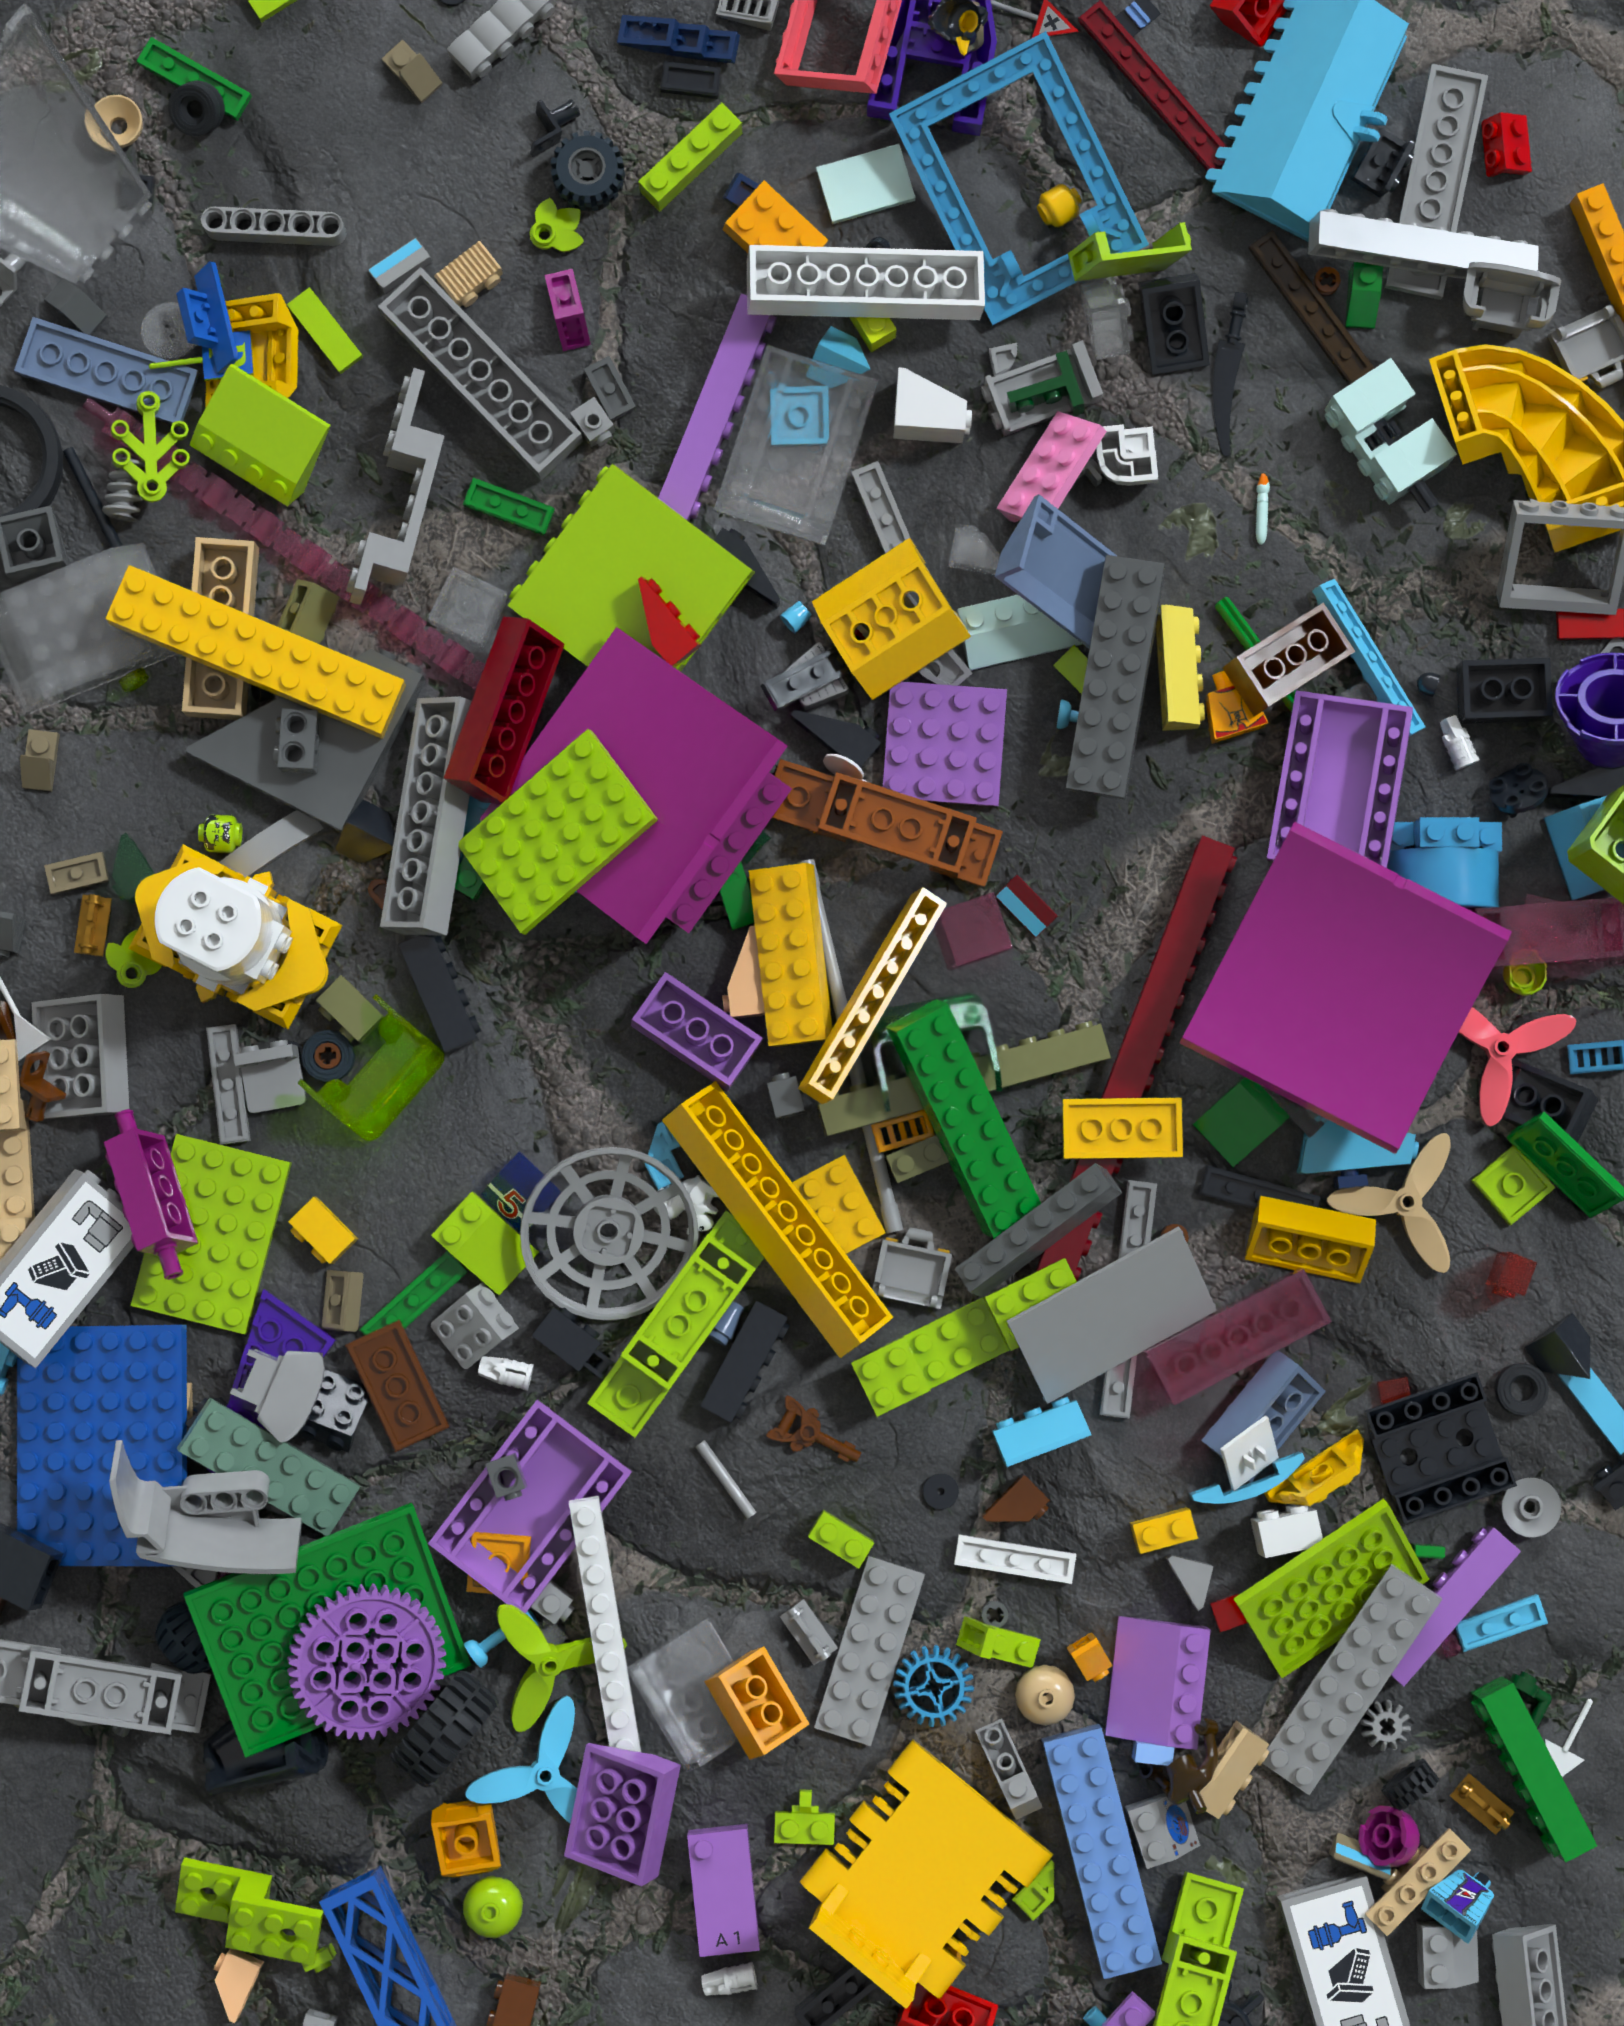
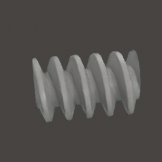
M123 457L116 460L119 462H125L127 458ZM130 458V461L137 467H145L144 461ZM111 461L110 465L116 471L110 472L108 477L114 482L107 484L106 488L111 494H107L104 497V500L110 505L104 506L102 511L104 514L117 520L137 522V519L131 517V513L141 511V509L133 505V502L143 500L135 494L138 483L122 468L116 467Z

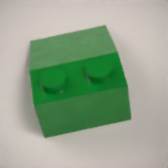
M1243 1077L1192 1125L1233 1168L1280 1127L1301 1105Z

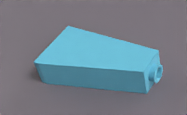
M1311 1114L1306 1119L1297 1173L1312 1174L1411 1164V1159H1416L1419 1142H1415L1416 1134L1407 1133L1399 1150L1394 1154L1322 1116Z

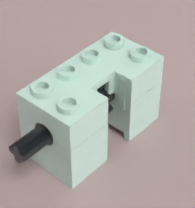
M1390 358L1333 395L1324 409L1326 412L1325 418L1333 429H1338L1342 435L1341 442L1349 453L1353 451L1359 460L1357 465L1364 476H1370L1375 484L1373 486L1374 491L1382 501L1386 500L1390 505L1410 492L1422 511L1427 513L1439 505L1425 481L1445 469L1457 453L1433 418L1401 439L1397 438L1402 431L1394 420L1390 423L1386 421L1407 407L1405 403L1416 393L1392 358Z

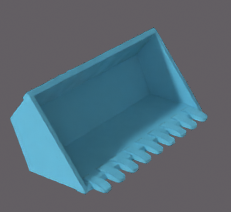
M1375 0L1284 1L1283 6L1285 9L1293 12L1290 19L1277 18L1273 25L1276 31L1283 32L1281 39H1268L1264 45V50L1273 54L1271 61H1258L1254 67V71L1257 74L1264 75L1261 83L1249 82L1244 89V92L1249 96H1253L1254 99L1251 105L1238 104L1235 109V114L1245 119L1241 126L1229 125L1227 127L1225 135L1235 141L1231 148L1219 147L1217 149L1215 157L1225 161L1222 169L1210 168L1205 176L1208 181L1215 183L1212 193L1309 242L1310 220L1319 211L1331 209L1360 142H1376L1379 140V132L1375 129L1367 128V126L1386 125L1388 120L1387 116L1376 111L1374 112L1407 39L1406 32L1409 23Z

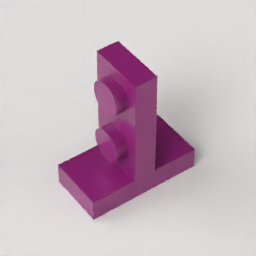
M573 269L544 275L562 350L567 351L591 345Z

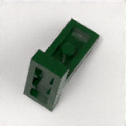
M1067 350L1056 354V366L1060 376L1007 392V402L1011 413L1016 411L1018 413L1028 412L1035 405L1042 403L1053 404L1060 401L1062 397L1067 396L1073 416L1084 414V401Z

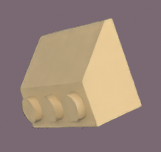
M1237 1720L1217 1748L1218 1762L1211 1781L1200 1791L1207 1807L1206 1812L1218 1819L1222 1814L1226 1816L1231 1811L1236 1802L1233 1799L1239 1789L1243 1791L1252 1779L1251 1771L1256 1764L1260 1766L1269 1754L1267 1750L1269 1744Z

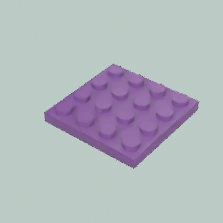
M901 682L891 688L889 691L882 787L928 802L998 807L1007 689Z

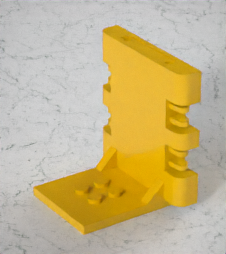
M914 1739L910 1741L887 1770L890 1776L909 1791L907 1795L887 1781L884 1785L886 1791L900 1800V1804L894 1810L881 1797L875 1796L872 1800L878 1808L889 1816L888 1819L864 1800L849 1818L853 1825L871 1839L868 1842L851 1828L846 1832L850 1840L863 1848L858 1857L843 1844L838 1843L835 1846V1850L851 1863L850 1867L825 1848L800 1880V1883L821 1901L816 1908L809 1929L905 2009L914 2000L917 1982L934 1996L941 1998L965 1968L966 1964L944 1947L948 1943L963 1956L969 1953L967 1947L952 1936L958 1928L971 1940L977 1942L981 1936L964 1921L965 1919H968L988 1936L991 1935L1002 1921L1004 1916L982 1898L985 1895L1002 1909L1006 1906L1007 1903L1004 1899L990 1889L996 1880L1008 1892L1013 1894L1017 1892L1018 1888L1001 1873L1005 1870L1028 1888L1053 1856L1048 1849Z

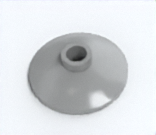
M1529 1477L1517 1480V1486L1507 1489L1502 1498L1501 1510L1506 1524L1515 1533L1525 1537H1539L1547 1534L1556 1526L1561 1515V1501L1558 1493L1549 1483L1542 1479ZM1528 1501L1534 1504V1509L1531 1512H1526L1524 1509V1505Z

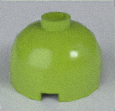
M487 1876L477 1880L468 1889L463 1901V1914L467 1925L476 1934L485 1938H498L508 1934L518 1924L522 1915L523 1899L520 1891L506 1878Z

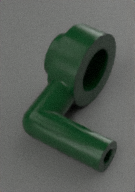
M1521 1671L1520 1675L1513 1673L1510 1681L1514 1683L1516 1689L1537 1700L1530 1716L1538 1728L1552 1701V1697L1535 1685L1537 1679L1523 1671Z

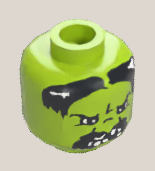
M209 815L205 820V824H199L198 840L199 842H204L208 852L232 853L237 846H241L242 823H238L232 815Z

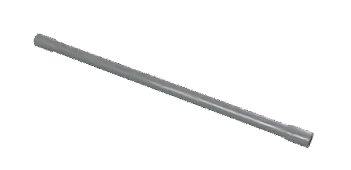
M809 859L797 864L808 863L814 865L827 983L836 1020H838L847 1005V999L822 900L815 860ZM860 1054L849 1071L852 1086L862 1083L867 1084ZM871 1125L862 1127L881 1203L880 1210L886 1234L903 1230L884 1153H878Z

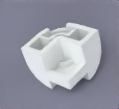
M1124 424L1103 426L1107 432L1097 446L1096 453L1100 471L1104 476L1117 485L1131 486L1158 483L1153 426L1124 429Z

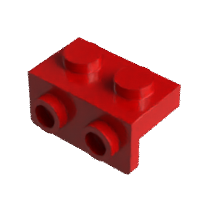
M1500 112L1483 120L1481 126L1486 176L1494 177L1501 173L1526 175L1532 172L1527 115Z

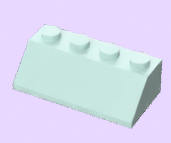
M1019 595L957 609L958 616L971 635L969 639L963 642L968 668L971 671L1071 648L1073 645H1082L1080 641Z

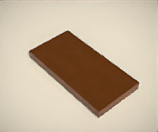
M400 1319L345 1344L395 1452L449 1428L450 1425Z

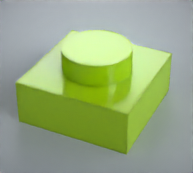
M332 1943L317 1950L314 1966L301 1964L305 1972L314 1969L315 1973L331 1966L330 1960L337 1953Z

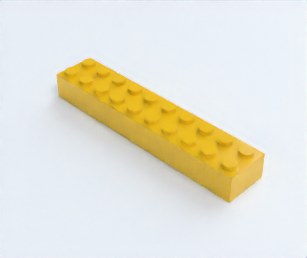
M128 565L105 618L109 625L309 709L317 710L321 714L381 739L384 738L406 686L404 679L131 565Z
M716 1081L681 1103L662 1119V1122L839 1358H842L893 1318Z

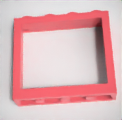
M794 0L790 7L787 28L782 35V46L779 56L775 61L777 64L774 74L786 86L877 94L902 0H876L856 75L798 70L818 0Z

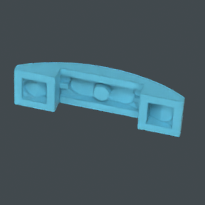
M1298 1451L1272 1462L1274 1474L1240 1486L1235 1491L1230 1490L1223 1493L1220 1485L1214 1483L1188 1494L1193 1501L1211 1504L1232 1503L1256 1497L1287 1479L1300 1466L1305 1457L1302 1452Z

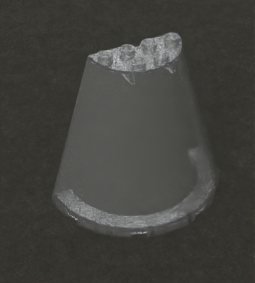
M24 3L6 23L2 33L3 37L0 39V248L76 284L80 280L84 284L95 272L92 267L96 262L100 260L104 263L115 251L112 244L118 238L123 241L134 229V226L130 224L137 215L142 217L153 205L149 202L152 195L33 11Z

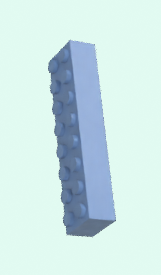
M1095 1724L1041 1738L1103 1978L1108 1979L1161 1965L1160 1953L1101 1726Z

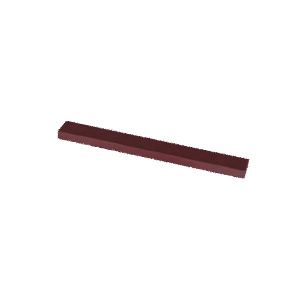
M1099 0L1078 18L1080 25L1205 170L1208 171L1210 168L1222 169L1225 161L1217 159L1215 154L1219 147L1227 146L1103 2Z

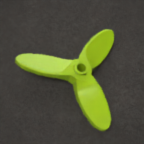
M503 1604L497 1609V1620L500 1628L519 1654L532 1662L519 1683L511 1708L513 1727L517 1732H523L533 1726L545 1709L553 1690L555 1676L561 1671L573 1667L595 1663L591 1637L557 1645L548 1643L539 1626L527 1614L513 1605ZM623 1638V1644H624V1649H625L626 1646H627V1643H626L625 1639Z

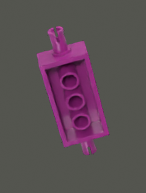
M122 1110L114 1115L120 1134L105 1141L104 1145L107 1151L106 1160L112 1167L115 1177L114 1186L120 1194L123 1203V1215L128 1221L132 1232L131 1241L138 1252L159 1256L164 1278L167 1280L175 1279L183 1275L177 1253L198 1244L165 1136L138 1129L133 1110Z

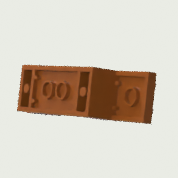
M780 759L775 777L792 788V790L771 819L838 841L846 842V839L868 845L929 865V870L985 888L1003 831L976 823V817L838 772H836L834 777Z

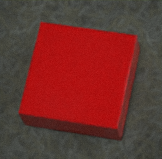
M1238 1594L1209 1603L1219 1632L1247 1623L1234 1601Z

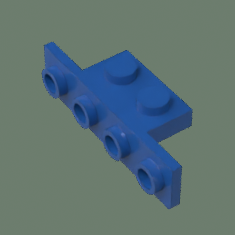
M209 261L194 276L198 291L182 288L176 295L188 343L212 349L217 373L223 374L230 364H234L238 360L239 356L216 263Z

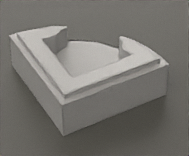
M1017 343L988 349L993 377L1006 373L1012 368L1017 355Z

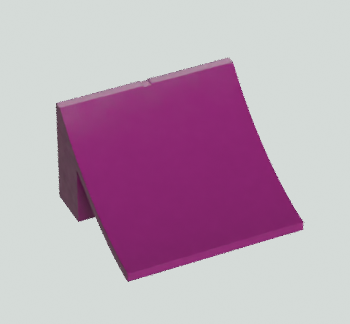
M616 627L525 754L510 796L587 729L594 732L658 818V821L582 885L577 892L635 937L647 944L665 917L687 933H690L788 796L792 788L770 773V770L788 746ZM491 803L479 820L483 821L500 804Z
M1294 821L1256 891L1180 1044L1396 1154L1461 1026L1508 942L1512 931L1409 879L1399 876L1388 868Z

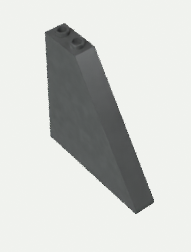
M369 649L354 657L353 659L404 679L406 686L383 739L319 713L321 715L317 774L282 772L277 767L278 764H274V747L279 746L280 735L276 734V718L281 717V710H312L283 697L275 699L189 745L185 752L190 757L342 832L345 821L365 798L426 679L420 674L422 669L409 662H406L405 666L396 662V656L383 649H380L379 653ZM295 721L291 725V732H301L305 726L304 721ZM295 749L291 751L289 761H299L302 758V750Z

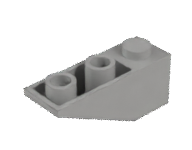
M1002 1718L975 1730L1015 1820L1043 1808Z

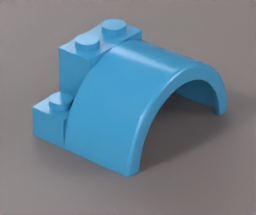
M1420 817L1415 822H1395L1387 868L1399 876L1409 879L1462 907L1497 912L1499 910V853L1502 852V822H1479V817ZM1414 846V848L1404 849V847L1407 848V847Z

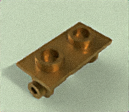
M93 894L82 896L74 953L104 957L112 898H104Z
M1469 1773L1449 1795L1495 1835L1501 1828L1506 1830L1512 1822L1510 1817L1514 1814V1811Z

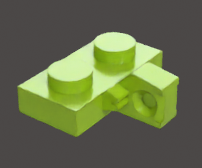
M800 1789L799 1805H792V1812L775 1811L774 1843L834 1845L835 1813L819 1812V1806H811L812 1790Z

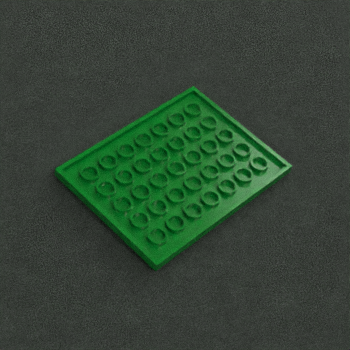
M412 1502L300 1546L296 1573H232L183 1593L245 1758L323 1726V1722L316 1726L313 1721L314 1716L308 1718L304 1712L306 1708L300 1709L298 1705L299 1699L294 1698L292 1691L295 1688H291L289 1680L293 1677H290L287 1669L292 1667V1665L288 1663L287 1657L295 1655L291 1653L289 1646L298 1644L294 1640L293 1634H303L299 1623L309 1624L306 1614L316 1615L317 1611L314 1606L316 1604L323 1608L326 1607L325 1597L335 1601L336 1591H339L344 1597L347 1596V1587L349 1586L354 1593H358L360 1584L363 1585L366 1592L369 1591L371 1584H375L378 1592H380L383 1585H387L389 1594L395 1588H398L401 1593L400 1598L408 1592L411 1596V1601L418 1599L421 1603L420 1608L427 1607L429 1611L428 1616L433 1615L436 1620L434 1626L438 1625L441 1630L438 1636H442L445 1644L441 1647L446 1651V1656L441 1658L445 1661L446 1667L439 1669L443 1675L447 1676L471 1666ZM356 1613L352 1615L349 1622H359L363 1618V1614ZM385 1614L380 1618L379 1622L383 1624L388 1623L393 1618V1615ZM369 1628V1632L365 1634L366 1638H369L371 1633L375 1632L373 1628ZM322 1642L317 1646L316 1650L325 1651L331 1643ZM351 1643L346 1651H356L360 1647V1643ZM382 1643L376 1651L380 1653L385 1652L389 1649L390 1644ZM420 1644L410 1645L406 1652H416ZM339 1652L338 1657H336V1661L332 1662L335 1671L336 1666H338V1662L342 1661ZM399 1653L396 1662L392 1663L394 1670L396 1669L398 1662H402ZM319 1671L313 1679L322 1680L327 1676L328 1672ZM354 1671L349 1672L344 1676V1680L351 1681L355 1679L358 1673ZM380 1672L376 1674L374 1681L384 1680L387 1673ZM417 1673L407 1674L403 1681L410 1682L414 1680ZM365 1686L363 1691L359 1692L361 1696L365 1695L366 1690H369L368 1686ZM351 1700L346 1701L341 1706V1709H350L355 1702ZM377 1701V1702H375L373 1705H376V1704L381 1703V1702H383V1701Z

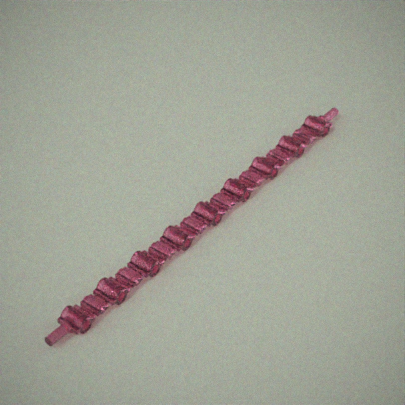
M88 398L83 408L105 422V426L101 430L103 433L127 449L128 446L125 443L115 439L111 434L112 424L116 420H123L129 425V431L144 444V431H140L143 424L119 407L115 412L111 413L92 399ZM117 426L115 431L118 434L125 433V428ZM156 435V445H157L158 442H159L161 439ZM175 445L157 461L158 472L171 462L173 452L179 449ZM177 455L175 457L176 461L179 463H183L186 461V458L183 455ZM194 461L187 465V467L179 469L170 478L174 481L177 476L181 477L178 483L192 493L195 489H198L199 491L195 496L219 514H222L225 509L228 510L225 516L239 526L245 522L246 525L243 530L267 547L274 542L273 549L286 559L290 555L294 556L290 563L315 581L321 575L322 579L320 582L334 592L337 588H340L341 591L338 596L361 613H364L367 608L370 609L367 615L381 625L387 621L388 625L385 629L410 647L416 641L418 644L415 649L428 658L433 654L436 655L433 660L434 664L457 680L463 674L465 676L463 682L476 690L485 667L484 663L477 660L473 664L471 661L475 656L450 638L446 643H443L442 641L445 636L432 627H429L427 631L424 630L427 622L403 605L398 610L394 609L397 603L383 593L380 597H377L376 595L380 589L369 581L361 605L349 602L351 593L346 592L350 579L347 576L350 572L349 569L336 560L330 564L329 561L332 556L310 540L306 539L301 544L302 537L289 527L285 531L281 530L285 523L261 506L256 511L252 510L255 504L241 494L238 498H235L237 489L214 473H211L208 478L205 477L208 471Z

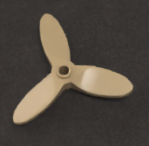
M1447 1133L1434 1136L1421 1149L1410 1166L1400 1189L1394 1191L1379 1187H1351L1334 1191L1326 1198V1202L1331 1208L1342 1213L1359 1216H1378L1396 1213L1401 1216L1407 1237L1422 1260L1437 1272L1445 1273L1448 1271L1450 1255L1445 1239L1436 1222L1422 1207V1198L1439 1177L1448 1158L1451 1142ZM1405 1197H1407L1410 1201L1408 1207H1405L1403 1205V1199Z

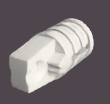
M1453 715L1440 722L1444 734L1442 740L1454 764L1455 771L1480 761L1466 728H1462L1457 716Z
M483 1356L480 1361L478 1375L501 1385L504 1384L528 1391L534 1365L509 1360L508 1358Z
M753 1962L740 1964L739 1966L724 1967L718 1971L701 1976L702 1988L706 1996L731 1995L732 1993H740L742 1991L757 1990Z

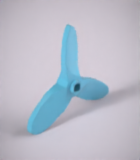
M566 1695L561 1697L552 1707L540 1736L536 1761L531 1766L507 1767L485 1774L469 1784L466 1788L465 1796L475 1803H500L522 1797L539 1789L545 1792L551 1804L560 1815L571 1823L577 1788L560 1775L558 1768L568 1748L573 1731L575 1717L573 1700ZM547 1770L548 1776L544 1779H541V1772Z

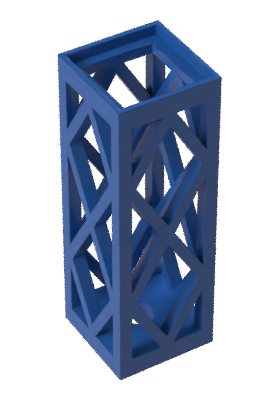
M381 1865L326 1892L319 1903L377 2026H401L394 2017L408 2026H430L431 2015L436 2026H456ZM373 1890L375 1896L368 1891ZM361 1897L369 1901L379 1909H381L384 1915L376 1909H374L373 1907H371L370 1905H368L367 1903L363 1902L361 1900ZM348 1902L347 1916L342 1908V1904ZM360 1909L387 1926L385 1951L358 1934ZM397 1943L408 1966L396 1959ZM361 1946L384 1960L383 1964L365 1953ZM370 1966L382 1973L381 1988ZM395 1968L416 1981L418 1987L394 1972ZM393 1981L421 1998L419 2023L391 2005Z

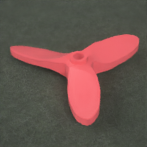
M1473 1007L1471 1008L1458 1033L1485 1050L1488 1057L1481 1076L1479 1089L1480 1116L1488 1127L1496 1125L1502 1119L1507 1108L1513 1081L1511 1059L1515 1055L1544 1049L1563 1039L1574 1029L1577 1022L1574 1017L1567 1014L1541 1017L1525 1023L1507 1034L1500 1033L1487 1018ZM1498 1044L1504 1046V1053L1498 1050Z

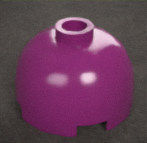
M1377 1806L1368 1812L1371 1815L1367 1818L1365 1825L1361 1824L1359 1828V1844L1363 1855H1367L1374 1862V1865L1382 1867H1399L1410 1861L1416 1854L1420 1843L1419 1829L1413 1818L1407 1812L1399 1811L1396 1807Z

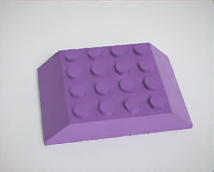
M1296 690L1267 860H1274L1295 821L1387 868L1413 707Z
M538 1399L491 1459L493 1461L513 1453L517 1454L527 1487L521 1490L522 1496L505 1501L504 1496L496 1498L487 1468L485 1467L428 1543L503 1602L519 1608L524 1613L528 1611L576 1547L569 1500L599 1496L602 1512L632 1473L626 1466ZM503 1470L500 1473L499 1479L501 1484L509 1487L515 1483V1475L512 1471ZM475 1532L531 1536L530 1558L519 1573L511 1567L506 1573L507 1564L497 1556H494L491 1560L488 1559L493 1553L478 1542L475 1549L472 1546L471 1537ZM528 1571V1576L526 1577L522 1585L521 1579Z

